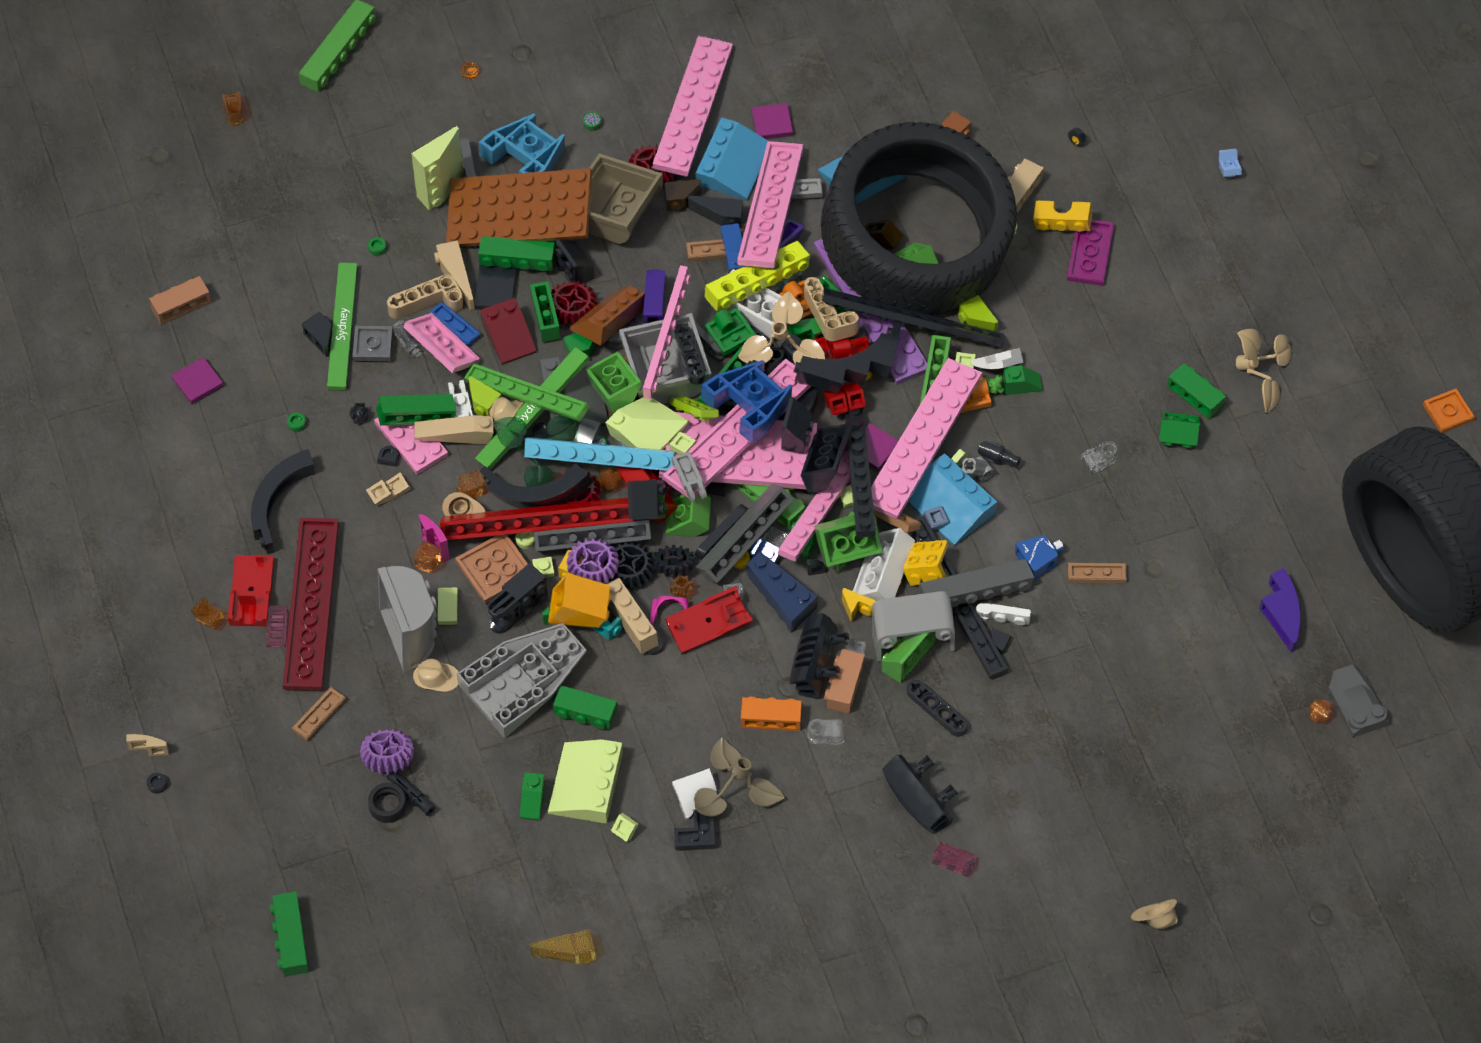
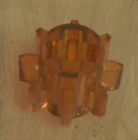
M612 467L599 471L600 477L596 479L601 487H605V490H610L619 486L618 480H621L619 471L613 470Z
M678 575L675 580L671 579L670 593L675 592V597L686 598L688 594L692 595L693 581H689L688 576Z
M1325 698L1323 700H1314L1308 708L1311 714L1309 718L1315 723L1320 721L1326 722L1333 713L1330 708L1332 704Z

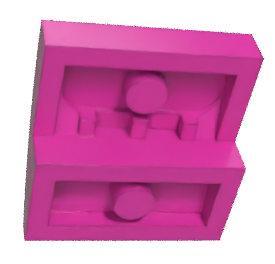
M419 515L421 535L428 550L436 547L442 562L450 560L448 542L441 529L427 516Z

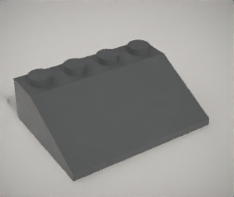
M556 357L540 360L543 382L565 358ZM588 361L560 394L586 402L590 407L583 417L600 422V427L607 426L605 423L608 420L605 403L591 385L585 370L595 364L596 361ZM549 411L553 434L577 431L581 421L579 422Z

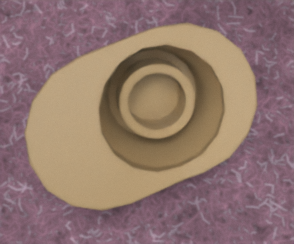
M504 397L496 399L489 411V415L493 416V428L499 430L509 424L524 402L519 400L510 402Z
M461 492L449 494L442 504L445 516L485 512L484 507L479 502Z
M427 659L415 669L413 679L421 688L448 692L458 686V670L454 666L440 663L438 660Z
M1170 899L1162 903L1144 906L1133 912L1131 919L1134 921L1146 920L1156 929L1170 927L1178 922L1174 909L1177 901Z

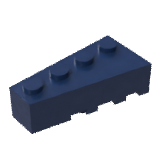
M759 552L747 563V576L759 592L765 596L768 604L775 609L778 617L785 622L791 633L817 609V596L762 552Z

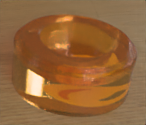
M468 61L462 64V77L474 79L478 76L479 69L475 62Z

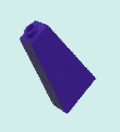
M657 269L647 270L643 312L644 324L664 320L665 271Z

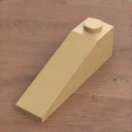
M458 240L436 245L437 252L434 253L436 264H440L444 275H451L455 279L462 292L463 301L471 311L475 310Z
M472 415L414 423L415 440L488 444L493 435V416Z

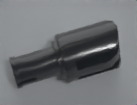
M984 441L978 446L979 455L988 461L996 464L1003 462L1014 468H1017L1021 457L1006 452L1005 447L992 441Z

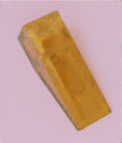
M589 929L530 943L531 955L535 957L574 964H586L596 959L595 948Z

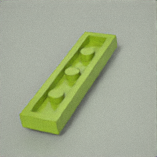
M669 397V405L676 407V410L684 411L683 413L692 414V417H700V420L710 421L711 418L718 417V409L688 397Z

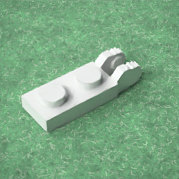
M464 380L459 381L461 393L454 394L452 382L448 383L449 393L453 395L457 410L455 417L472 416Z
M980 603L976 607V611L983 621L991 618L997 622H1014L1016 625L1030 624L1031 611L1029 609Z

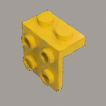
M946 540L914 543L903 567L910 586H917L922 582L947 577L941 565L948 547Z

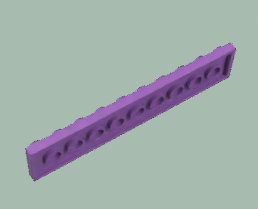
M823 240L815 241L814 248L839 290L843 293L859 296L846 285L833 268L834 266L831 264L827 252H825ZM861 311L857 314L859 317L858 322L871 344L878 339L881 333L886 334L888 327L891 328L894 321L897 322V320L882 319L874 314L865 315ZM901 324L893 366L889 373L896 385L925 374L927 368L925 358L904 324Z

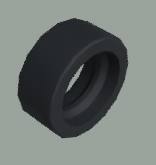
M382 783L375 786L368 796L369 811L372 817L383 823L399 820L406 810V797L403 790L393 783ZM392 794L398 797L399 805L394 810L381 811L376 807V800L382 795Z

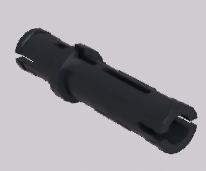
M397 771L396 773L389 772L386 778L403 790L413 806H417L426 816L434 812L435 806L424 797V793L417 791Z

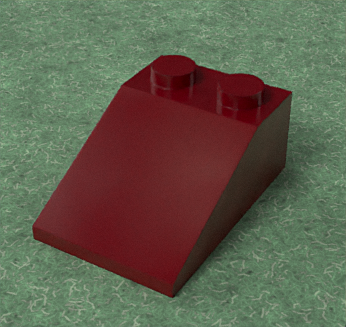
M515 298L480 310L481 322L502 365L537 353L524 316Z

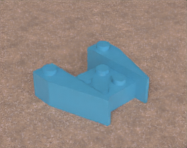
M531 114L491 131L479 141L480 157L493 165L505 154L509 153L525 164L519 170V173L552 171L565 150V135L562 134L555 139L536 126V114Z

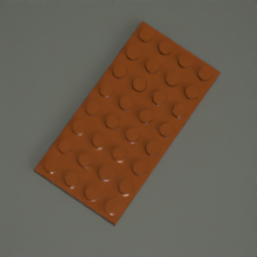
M591 168L451 178L446 243L458 240L459 247L480 246L481 236L524 241L587 239L593 171Z

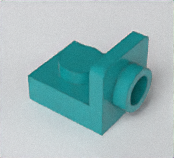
M617 617L612 623L607 619L599 628H591L610 641L614 636L619 635L622 630L621 618Z

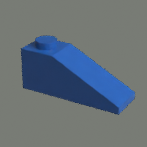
M739 223L720 226L728 274L733 269L738 270L744 267L743 265H738L737 260L742 244Z

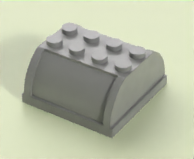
M692 313L677 316L675 318L677 320L676 327L678 325H688L692 330L705 369V380L703 382L705 383L711 379V371ZM664 320L619 330L628 364L642 382L638 391L640 399L643 398V386ZM675 331L671 332L672 342L670 347L667 346L666 348L667 358L661 365L663 366L662 375L657 378V392L652 394V398L661 404L669 403V397L691 398L702 391L703 383L695 385L688 380L675 341ZM686 345L683 347V349L690 350L692 349V347ZM689 359L687 362L694 364L697 361L695 359Z
M403 566L378 568L379 610L402 670L405 673L417 668L419 664L431 656L434 650L435 638H437L435 630L437 628L435 620L437 617L435 611L437 607L434 596L430 597L428 593L430 592L428 581H424L419 572Z

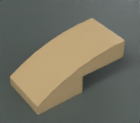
M398 473L385 483L381 480L366 491L375 505H380L405 494L411 488L402 474Z
M127 734L129 751L147 749L149 756L169 755L165 741L147 735Z

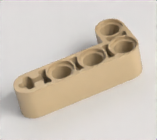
M446 274L390 296L387 299L389 316L393 319L402 318L442 301L454 312H459L463 308V298L455 279L451 275Z
M815 277L807 278L804 282V298L824 337L829 341H837L856 335L858 333V315L852 311L837 314L833 306L827 305L822 301L824 287L821 281Z

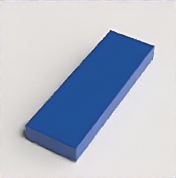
M440 302L428 312L436 316L468 347L481 337L480 332L443 302Z

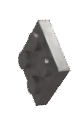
M355 326L353 361H391L393 327Z

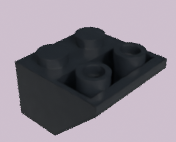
M556 240V264L560 270L563 269L567 281L570 283L572 280L573 283H576L579 280L582 285L595 279L594 267L578 244L573 241Z

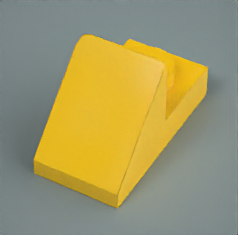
M846 588L842 590V602L851 622L857 611L866 616H872V605L876 600Z

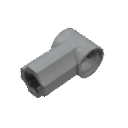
M982 456L965 458L962 462L963 472L978 477L982 482L987 481L994 474V469Z

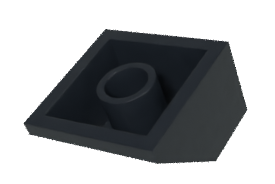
M793 397L789 399L782 426L781 450L803 454L805 446L809 447L811 436L808 433L813 431L814 420H811L812 412Z
M664 480L628 481L629 520L665 518L667 513V505L665 503L667 488Z

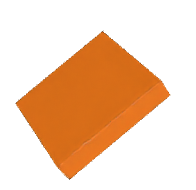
M1457 388L1423 401L1424 408L1441 433L1472 422L1475 419L1474 414Z

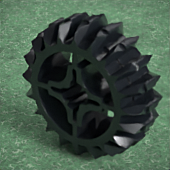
M634 541L631 544L624 542V545L617 543L615 552L618 554V560L621 559V561L619 562L617 573L614 574L613 579H609V582L620 578L626 588L630 587L632 591L634 586L640 589L641 583L647 585L648 579L652 578V573L655 571L652 553L648 552L647 547L642 548L641 543L635 545ZM608 560L604 562L603 568L607 565ZM640 566H643V568L636 573V571L640 569Z

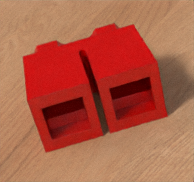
M843 384L838 394L824 390L826 406L830 409L832 416L847 412L848 409L851 411L866 406L863 389L858 384Z

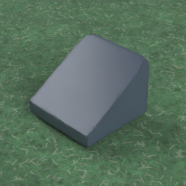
M942 505L924 511L923 516L933 532L949 523Z

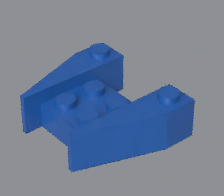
M763 360L715 375L702 384L701 399L708 406L717 409L732 399L747 412L745 416L740 418L739 433L751 444L769 432L788 406L790 397H792L791 384L782 389L764 374L765 362Z

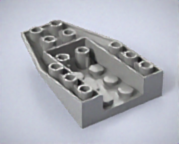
M563 623L504 641L458 672V685L506 739L554 695L587 650Z

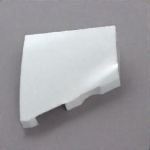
M1020 348L973 359L971 363L980 368L999 369L1023 363Z
M710 769L672 782L686 821L692 818L693 809H695L694 796L699 789L711 788L717 793Z

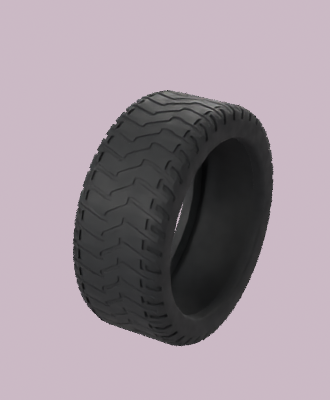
M897 123L867 134L850 147V150H847L842 160L839 161L821 213V236L825 252H827V256L834 266L833 268L846 285L855 291L856 294L863 298L929 315H938L956 310L960 304L977 295L980 296L996 278L1014 237L1017 222L1016 199L1011 183L999 162L986 148L982 147L974 139H970L969 136L957 132L955 129L934 123ZM912 175L937 181L954 191L965 201L975 216L980 231V245L970 254L955 261L939 264L917 263L900 258L884 249L870 236L859 217L856 208V195L869 184L891 176Z
M1422 426L1406 428L1359 455L1347 467L1342 482V500L1346 519L1365 563L1395 604L1401 610H1404L1410 618H1413L1414 621L1429 630L1440 633L1458 632L1481 618V467L1467 451L1444 433Z

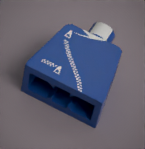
M1045 535L1020 541L1015 545L1016 556L1019 560L1026 559L1034 575V580L1055 567L1058 563L1057 553L1064 550L1060 540L1050 543Z

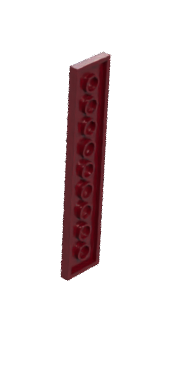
M300 518L283 690L322 691L339 526L338 519Z

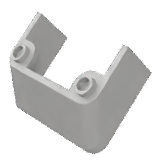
M939 591L881 599L873 603L872 638L877 661H881V649L893 647L897 642V637L935 632L937 639L948 640L950 650L955 651L953 614L950 596L947 592Z

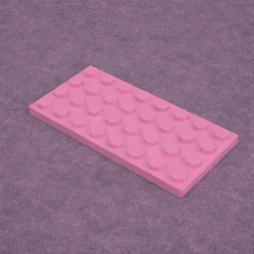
M675 412L689 421V424L681 432L696 440V443L725 417L718 416L717 418H711L710 421L700 420V417H692V414ZM777 420L764 437L750 444L711 482L758 486L775 484L784 488L806 489L800 475L813 437L817 433V423H814L813 431L808 433L811 436L809 447L805 446L804 453L802 454L781 450L784 421ZM669 444L663 449L673 451L669 449ZM666 470L659 471V478H662Z

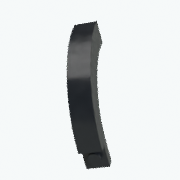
M309 449L298 452L281 461L265 476L257 488L251 508V523L255 541H260L261 548L265 547L267 554L275 553L268 523L270 512L276 499L293 483L305 477L315 475Z
M576 463L557 479L534 487H520L506 483L485 466L480 470V473L484 476L482 480L488 484L486 488L494 496L509 505L519 508L562 504L582 493L594 482Z

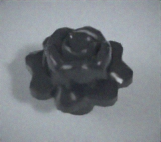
M356 402L349 412L350 418L354 419V424H364L365 420L368 419L369 413L365 403Z

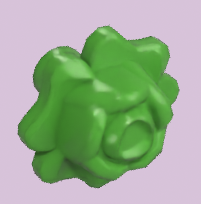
M997 375L991 379L985 378L990 393L1004 392L1001 384L1004 379L1002 376Z

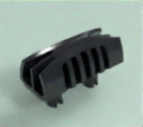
M824 613L815 614L807 618L796 649L789 684H795L799 696L819 698L824 679L839 678L837 673H841L839 666H828L833 646L848 645L846 640H850L848 633H837V626Z
M897 754L883 767L882 771L902 806L920 825L932 834L950 825L952 817L945 809L944 804L959 793L951 784L938 795L932 793L921 779V775L935 765L928 755L913 766L907 762L902 754Z

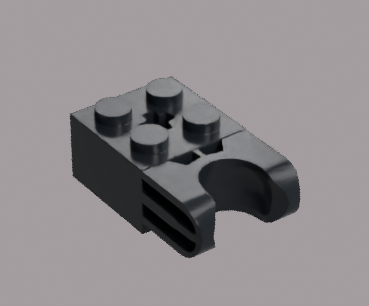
M531 563L502 586V591L488 603V613L491 615L489 625L494 633L502 634L521 618L528 616L534 607L542 604L547 599L546 576Z

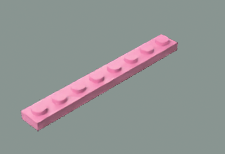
M680 265L643 386V397L646 399H651L653 392H657V378L661 377L663 366L661 365L667 358L666 348L667 346L670 347L672 342L671 332L676 329L677 320L675 318L680 315V302L685 299V285L688 286L690 283V275H688V267Z
M847 451L843 454L837 473L828 488L822 492H817L778 549V555L794 562L797 560L815 533L814 525L822 523L850 482Z

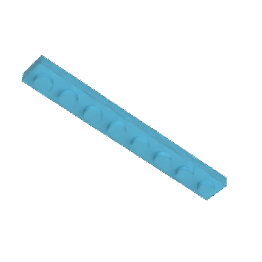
M525 438L524 457L667 471L673 466L671 457L675 456V451Z

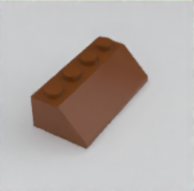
M630 285L614 291L574 323L570 330L602 345L643 311L645 293Z

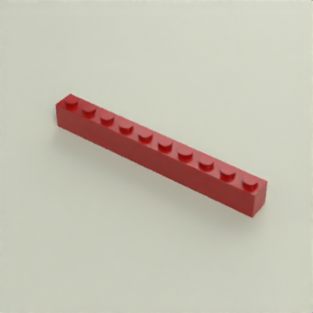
M628 498L442 516L440 528L447 540L634 522V520H629Z

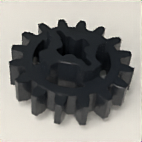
M672 545L671 548L665 546V549L659 548L658 552H654V570H658L659 574L664 572L665 576L672 574V577H675L676 574L682 576L683 572L688 574L689 570H693V565H695L693 552H689V548L683 549V546L678 548L675 545Z

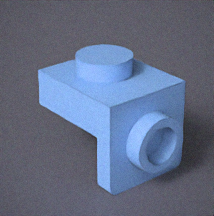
M1236 149L1219 151V168L1224 177L1241 175V166L1237 160Z

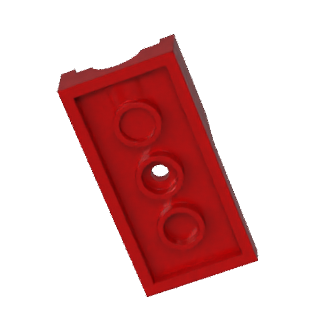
M261 554L258 556L235 555L228 611L229 626L268 627L274 556H261Z
M737 586L713 595L701 603L665 618V622L681 654L748 626L753 621L741 602ZM707 618L711 619L710 623L706 622Z

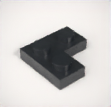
M693 809L694 827L674 828L675 850L715 848L714 816H705L696 809Z

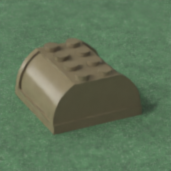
M599 153L589 167L593 173L588 234L621 244L629 239L632 229L654 196L662 189L663 174Z

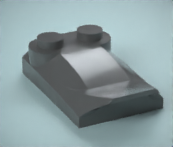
M1353 664L1333 671L1328 690L1352 738L1389 725L1387 710L1380 705L1362 672Z

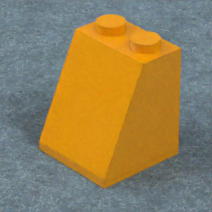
M566 573L552 589L548 623L599 628L609 617V610L607 608L611 600V594L609 593L610 585Z

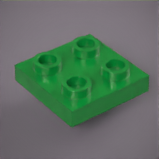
M737 307L729 312L726 309L719 311L714 316L713 321L705 324V329L724 356L740 348L747 339L756 335Z

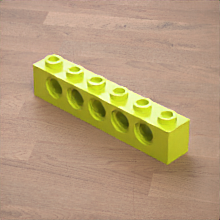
M795 241L779 249L775 268L744 266L705 286V298L717 312L726 309L738 301H743L752 294H757L783 279H788L797 272L804 271L809 267L810 254L798 241Z

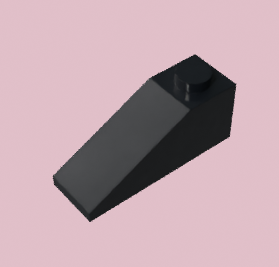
M688 195L689 210L720 226L739 223V228H741L743 200Z

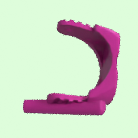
M659 596L658 599H653L649 622L654 626L658 608L663 604L677 602L687 609L689 608L688 599L671 596Z

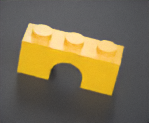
M1036 201L1033 216L1035 229L1090 231L1093 214L1091 202H1072V207L1068 212L1058 213L1056 212L1054 201Z

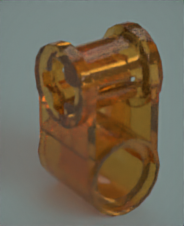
M240 91L227 95L222 93L228 123L233 126L240 125L243 122Z

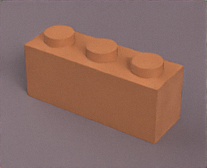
M200 276L189 279L183 284L173 286L169 290L149 298L151 309L161 325L211 303L210 293Z
M842 649L840 656H836L834 666H839L841 673H837L839 678H830L829 680L831 687L826 689L824 696L828 709L850 714L864 667L865 654Z

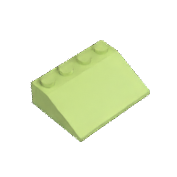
M457 126L412 153L416 194L429 211L439 207L450 194L451 178H460L463 173L459 128Z
M608 740L564 742L548 814L607 824L623 755L622 743Z

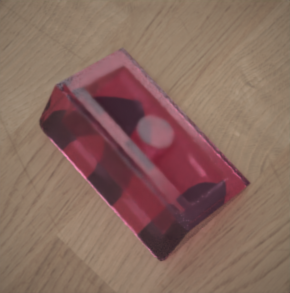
M940 842L934 852L932 863L969 877L978 856Z

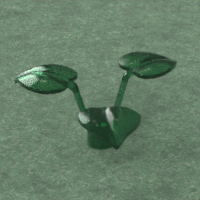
M565 416L553 417L547 425V432L550 437L544 439L573 441L577 432L576 421ZM504 417L494 421L493 424L502 445L506 448H517L519 453L524 454L525 438L523 436L528 430L526 423L517 417ZM529 458L536 466H529L525 471L524 480L526 487L539 486L554 480L553 472L549 467H540L539 462L535 458Z

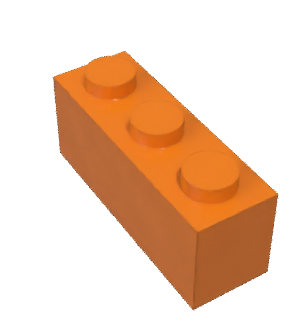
M753 696L742 698L741 728L800 731L801 701L795 699L778 700L776 698L760 699Z

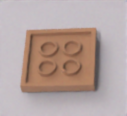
M507 534L497 535L455 558V562L485 604L502 591V586L528 565Z

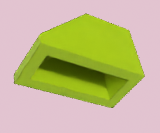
M978 295L959 305L958 318L962 323L997 332V319Z
M470 376L469 387L473 409L478 416H490L489 411L494 401L502 397L501 393Z

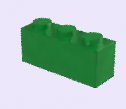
M549 282L531 284V299L541 341L547 342L560 339L559 323Z
M1183 363L1169 375L1167 387L1210 420L1224 407L1226 399L1224 393L1212 386L1206 378L1198 375L1192 367H1188Z
M561 685L553 704L554 715H557L559 718H568L575 720L579 724H589L597 729L610 730L617 713V701Z

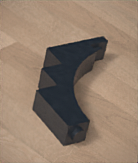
M894 321L892 327H888L886 334L881 333L872 345L849 357L818 359L802 355L800 362L796 361L793 372L796 373L794 381L838 394L843 380L863 386L868 372L888 377L893 366L902 323Z

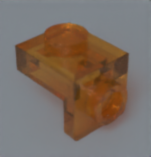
M203 597L191 609V612L200 624L213 629L226 616L222 609L211 606L207 599Z

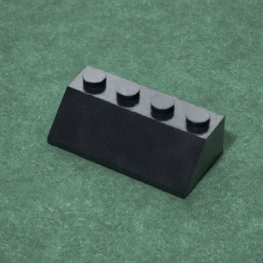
M851 423L817 429L800 475L808 493L822 492L828 488L837 473L852 428Z

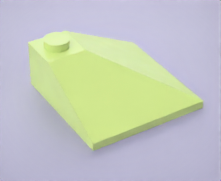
M643 397L618 409L605 423L610 435L627 447L663 450L689 424V421L657 400Z

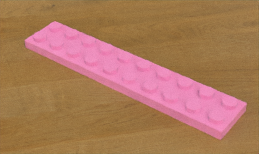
M698 36L657 150L653 169L688 177L732 51V43Z
M767 142L737 259L738 265L775 268L804 150L803 144Z
M950 358L947 359L871 486L874 510L894 519L899 518L981 379L982 372Z
M785 359L768 377L782 389L791 384L792 397L797 400L811 386L794 381L796 373L793 372L795 365ZM738 404L688 451L691 453L700 473L704 488L751 444L739 433L740 418L745 416L747 412ZM672 466L663 474L662 480L688 497L674 466ZM697 487L692 488L695 497L699 494Z

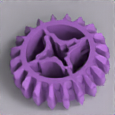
M594 537L591 541L585 538L584 543L578 541L577 546H572L566 560L567 570L570 574L606 584L609 582L608 578H614V574L617 573L619 566L618 554L615 552L614 546L610 547L608 541L603 543L602 539L595 541ZM584 557V560L581 561L582 563L578 565L577 563L580 558ZM608 560L607 565L602 569L601 566Z
M387 728L385 731L378 729L377 733L371 732V736H366L360 750L361 760L366 768L371 769L372 772L378 771L379 774L383 772L387 774L389 772L396 773L398 769L403 770L404 766H409L414 753L413 742L407 734H403L402 730L398 732L395 729L388 731Z

